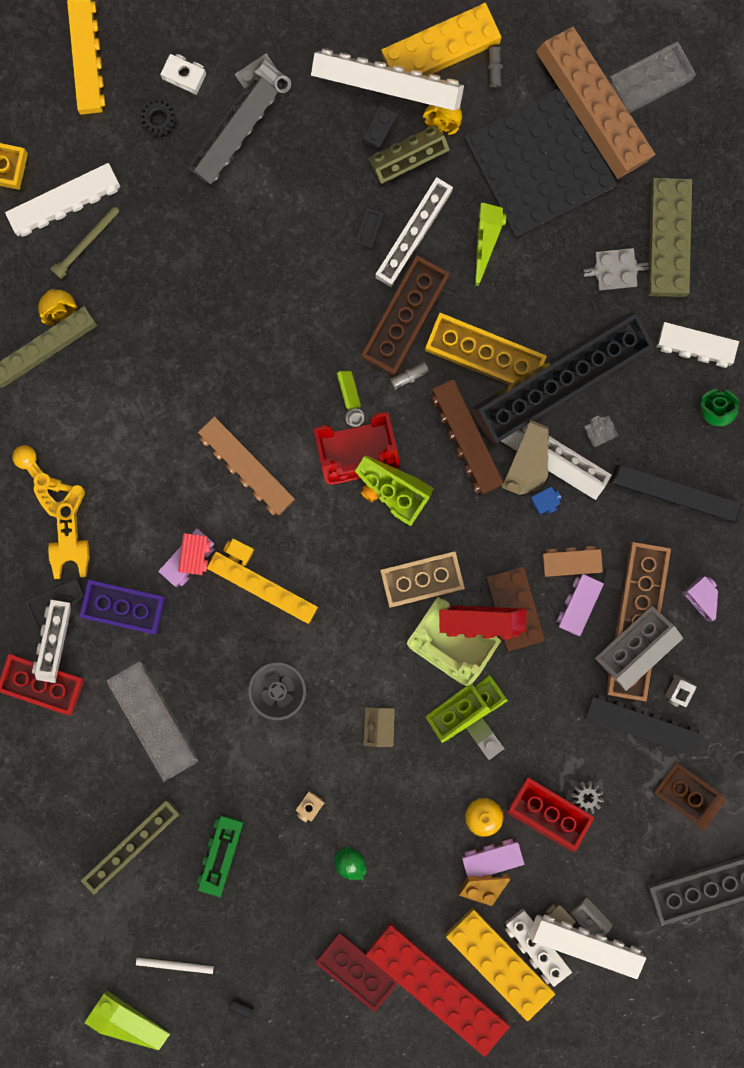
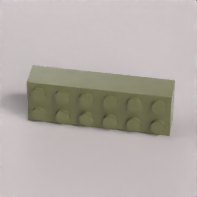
M654 178L651 182L648 296L687 297L690 292L692 179Z

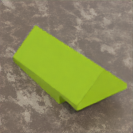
M489 675L476 686L471 684L464 687L425 717L443 743L507 702L508 698Z

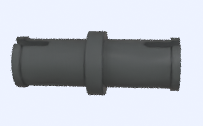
M500 47L489 48L488 70L490 72V87H501V70L503 65L501 64Z

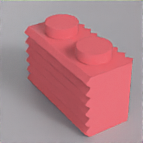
M183 534L178 572L203 575V571H207L208 560H205L206 552L209 553L211 541H207V536Z

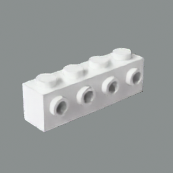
M664 322L661 326L656 347L661 348L660 351L665 353H672L674 351L678 352L681 357L690 358V356L698 357L697 360L700 362L709 363V361L716 362L717 366L727 368L728 365L731 366L734 363L739 341Z
M51 600L49 607L46 606L44 618H47L46 624L42 625L40 636H43L42 643H38L36 654L39 657L38 661L34 662L32 672L35 673L36 680L56 682L71 611L70 603Z
M521 909L505 922L507 926L505 930L511 938L515 936L519 941L517 946L522 953L527 952L531 957L529 962L535 969L539 967L543 972L540 976L546 984L551 983L554 987L572 972L556 950L532 942L528 935L534 922L526 911Z

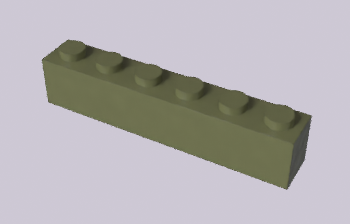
M82 307L0 361V387H5L96 327L97 324L88 310Z
M167 799L89 872L81 882L95 895L181 812Z

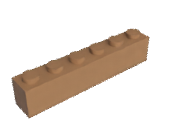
M215 416L198 432L201 435L199 440L206 447L210 445L214 449L212 453L219 460L223 458L228 463L226 467L232 474L237 472L241 476L239 481L246 488L250 486L254 490L252 494L259 501L263 499L268 504L265 508L272 515L275 513L281 515L295 501L289 492Z

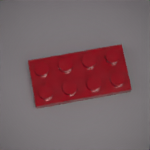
M340 932L315 962L317 966L374 1013L399 984Z

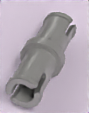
M422 362L390 378V382L396 390L398 387L409 382H415V379L428 374L429 370L425 362Z

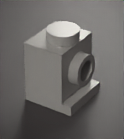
M674 674V679L665 696L669 699L668 702L677 707L679 704L687 707L696 686L689 680Z

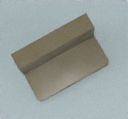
M365 707L363 746L393 747L394 708Z

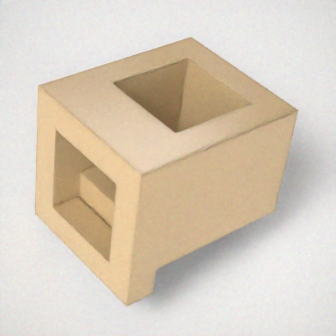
M309 790L296 809L298 812L297 816L305 822L307 820L312 822L325 801ZM306 805H311L313 810L311 812L306 811Z

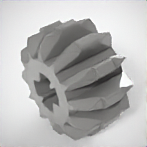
M588 781L587 787H585L584 782H580L582 788L574 787L578 793H571V796L577 799L571 801L573 805L578 804L577 807L580 809L583 807L585 812L589 808L593 814V806L597 809L601 808L597 801L604 802L603 798H598V796L603 794V791L596 792L599 786L596 784L592 787L591 781ZM591 793V801L589 802L586 800L584 802L583 799L585 798L583 797V795H589Z

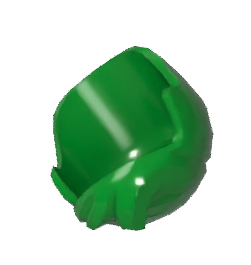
M344 847L335 854L334 864L340 876L349 880L364 879L363 875L366 874L367 868L363 856L352 847Z

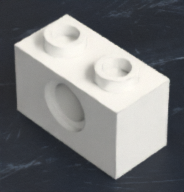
M170 54L160 75L163 80L197 95L206 72L201 64L196 62L191 64L186 61L185 57L179 54L175 56ZM187 69L189 74L187 76H180V71Z

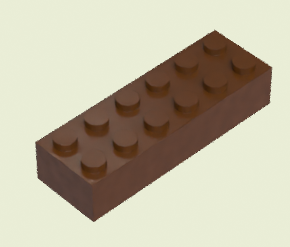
M416 255L364 349L361 359L395 377L448 281L450 273Z
M454 379L433 388L430 399L434 407L438 406L440 410L438 415L442 424H447L449 428L447 430L448 437L451 442L455 441L457 445L455 451L459 459L463 458L465 462L463 468L467 476H472L473 482L471 484L475 493H480L482 496L501 487L504 483Z

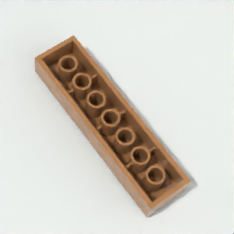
M571 27L543 42L536 53L616 178L619 179L646 164L655 155L654 151L575 28Z
M635 542L630 543L615 639L651 606L661 613L671 548ZM652 668L627 691L609 674L606 695L647 701Z

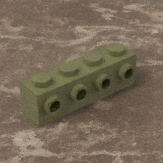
M434 125L416 135L410 136L400 143L393 144L382 152L375 153L368 159L374 174L382 184L449 151V147L444 134L437 125Z

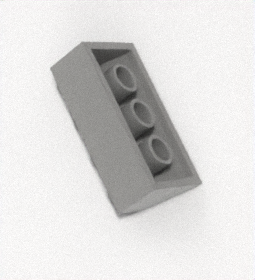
M651 606L595 659L627 691L677 645L683 637L671 622Z

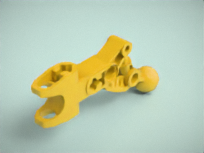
M21 445L17 447L12 454L14 465L20 469H27L34 479V493L47 513L57 519L59 542L49 543L48 546L49 561L54 579H61L62 566L69 560L77 563L80 577H87L90 559L88 540L78 541L76 515L85 495V489L78 485L73 487L63 484L62 480L51 478L48 474L43 473L36 464V453L31 446ZM48 489L56 492L62 490L68 492V495L63 501L56 502L48 493ZM66 506L71 509V514L68 517L62 515V509ZM62 520H72V523L68 522V528L72 529L69 536L63 533V530L67 529V523H62Z

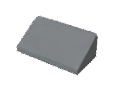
M585 898L570 912V915L583 928L589 930L590 934L595 936L596 933L606 935L613 926L588 898Z

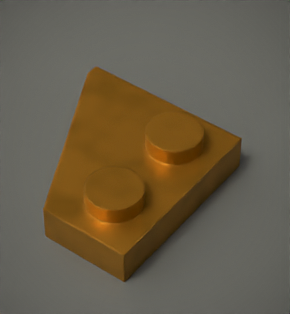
M507 873L503 874V877L492 878V875H483L481 877L467 876L458 889L459 896L492 906L511 879Z

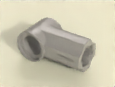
M262 59L253 71L277 92L285 93L291 87L290 79L280 73L265 59ZM282 78L284 80V87L279 89L277 81Z

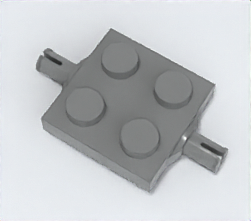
M634 248L595 252V268L583 269L584 277H596L599 291L637 287L638 271L649 270V267H642L649 264L648 262L637 264Z

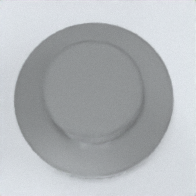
M352 408L346 413L345 420L350 426H360L364 421V413L359 408Z

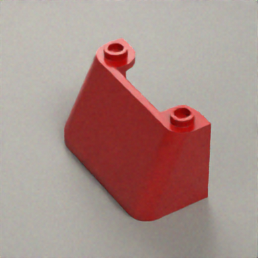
M388 412L374 414L370 420L371 424L334 432L332 427L327 425L313 428L323 475L327 484L333 485L361 479L355 470L365 455L396 469L400 467L397 446Z

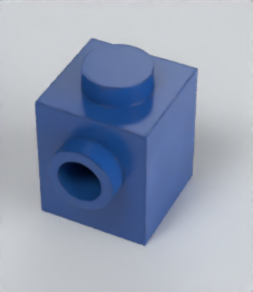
M552 487L530 498L538 515L544 512L550 514L558 510L557 505L561 504L559 492L557 489L553 490Z

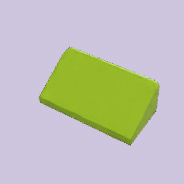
M338 372L337 376L346 409L349 411L352 408H360L361 404L352 372Z

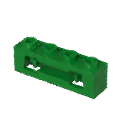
M223 814L220 819L216 818L213 827L216 830L215 837L211 836L208 848H211L209 856L205 855L202 863L205 870L203 874H199L196 885H199L198 891L221 897L244 821ZM222 829H225L223 838L229 840L232 831L235 830L233 840L229 842L220 870L222 876L218 884L217 880L220 873L213 872L210 880L208 875L214 867L221 844Z

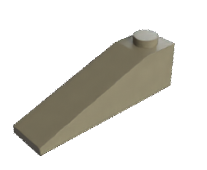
M530 420L502 488L518 495L542 490L548 477L549 427Z

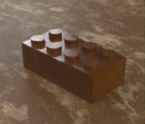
M524 567L486 577L494 607L526 608V632L520 633V636L513 637V639H503L506 651L545 641Z

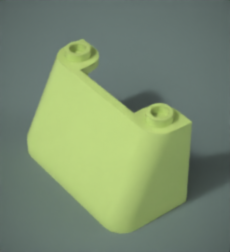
M437 597L408 639L407 645L415 653L462 685L470 686L480 675L501 640L497 636L489 639L482 638V635L467 638L464 637V634L448 637L446 633H439V610L450 607V604L446 600Z

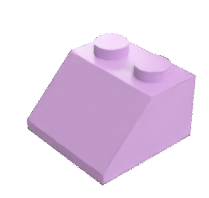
M704 576L699 577L682 593L706 621H714L717 611L718 591L715 588L717 585L710 577Z

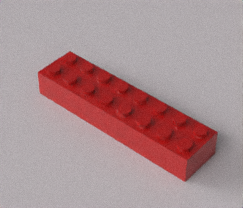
M392 923L386 927L366 951V956L484 1057L510 1028L509 1023Z

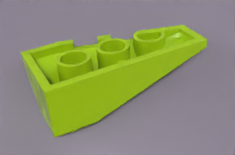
M481 203L479 209L475 286H479L502 225H506V214H503V208L486 203Z
M366 455L355 470L367 486L377 493L382 503L384 502L391 509L390 512L410 526L430 498L434 489L422 480Z
M107 990L85 1021V1024L100 1034L160 1050L170 1035L169 1032Z

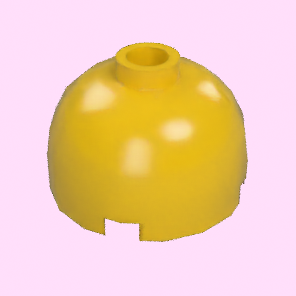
M429 104L423 114V118L425 117V124L428 127L437 125L441 132L443 130L448 132V135H452L458 131L461 125L462 112L460 108L450 110Z
M52 289L47 291L38 304L41 321L45 325L54 326L53 322L63 321L75 313L77 309L73 297L63 290Z
M478 798L468 806L465 813V822L469 830L475 835L481 837L491 836L497 833L502 826L503 811L494 800Z

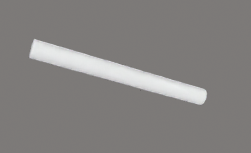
M146 958L136 959V965L209 974H213L214 966Z

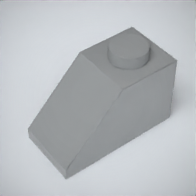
M483 718L466 728L488 760L504 750V747Z

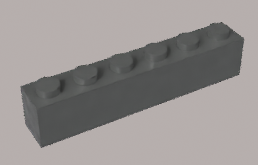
M254 76L187 168L206 183L211 184L219 177V172L228 165L232 154L241 147L243 139L252 132L254 124L263 117L264 110L274 102L275 95L278 92L263 78Z

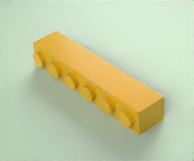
M67 0L77 109L80 114L103 112L102 106H105L104 94L101 95V87H104L103 77L99 76V69H102L101 57H97V50H100L99 38H96L95 31H98V22L94 20L93 14L97 12L96 3L92 0Z
M218 552L214 554L207 567L212 572L308 624L318 609L317 606Z

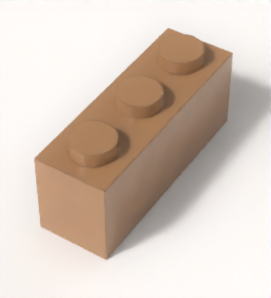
M596 546L584 547L585 551H577V547L565 548V552H558V549H548L546 553L542 554L543 577L602 573L601 549L596 550Z

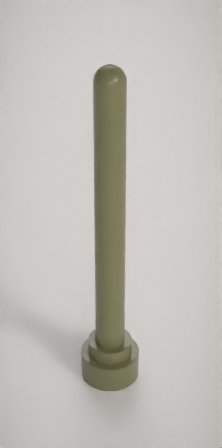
M113 207L61 263H55L50 270L62 279L66 275L67 267L119 213V208Z

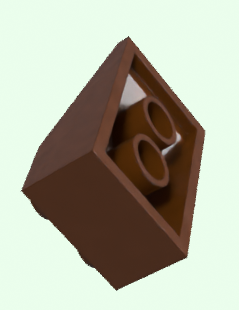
M677 762L654 792L655 795L703 831L727 801L720 792Z

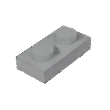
M264 54L235 73V77L243 89L246 88L254 76L259 77L253 71L262 59H265L275 67L267 54Z

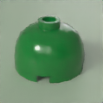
M718 389L708 391L702 396L700 404L701 415L712 426L722 427L729 425L737 417L739 399L728 390H724V392H718Z

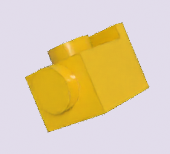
M232 539L231 542H227L223 551L230 554L229 559L237 563L242 560L241 565L246 567L254 549Z

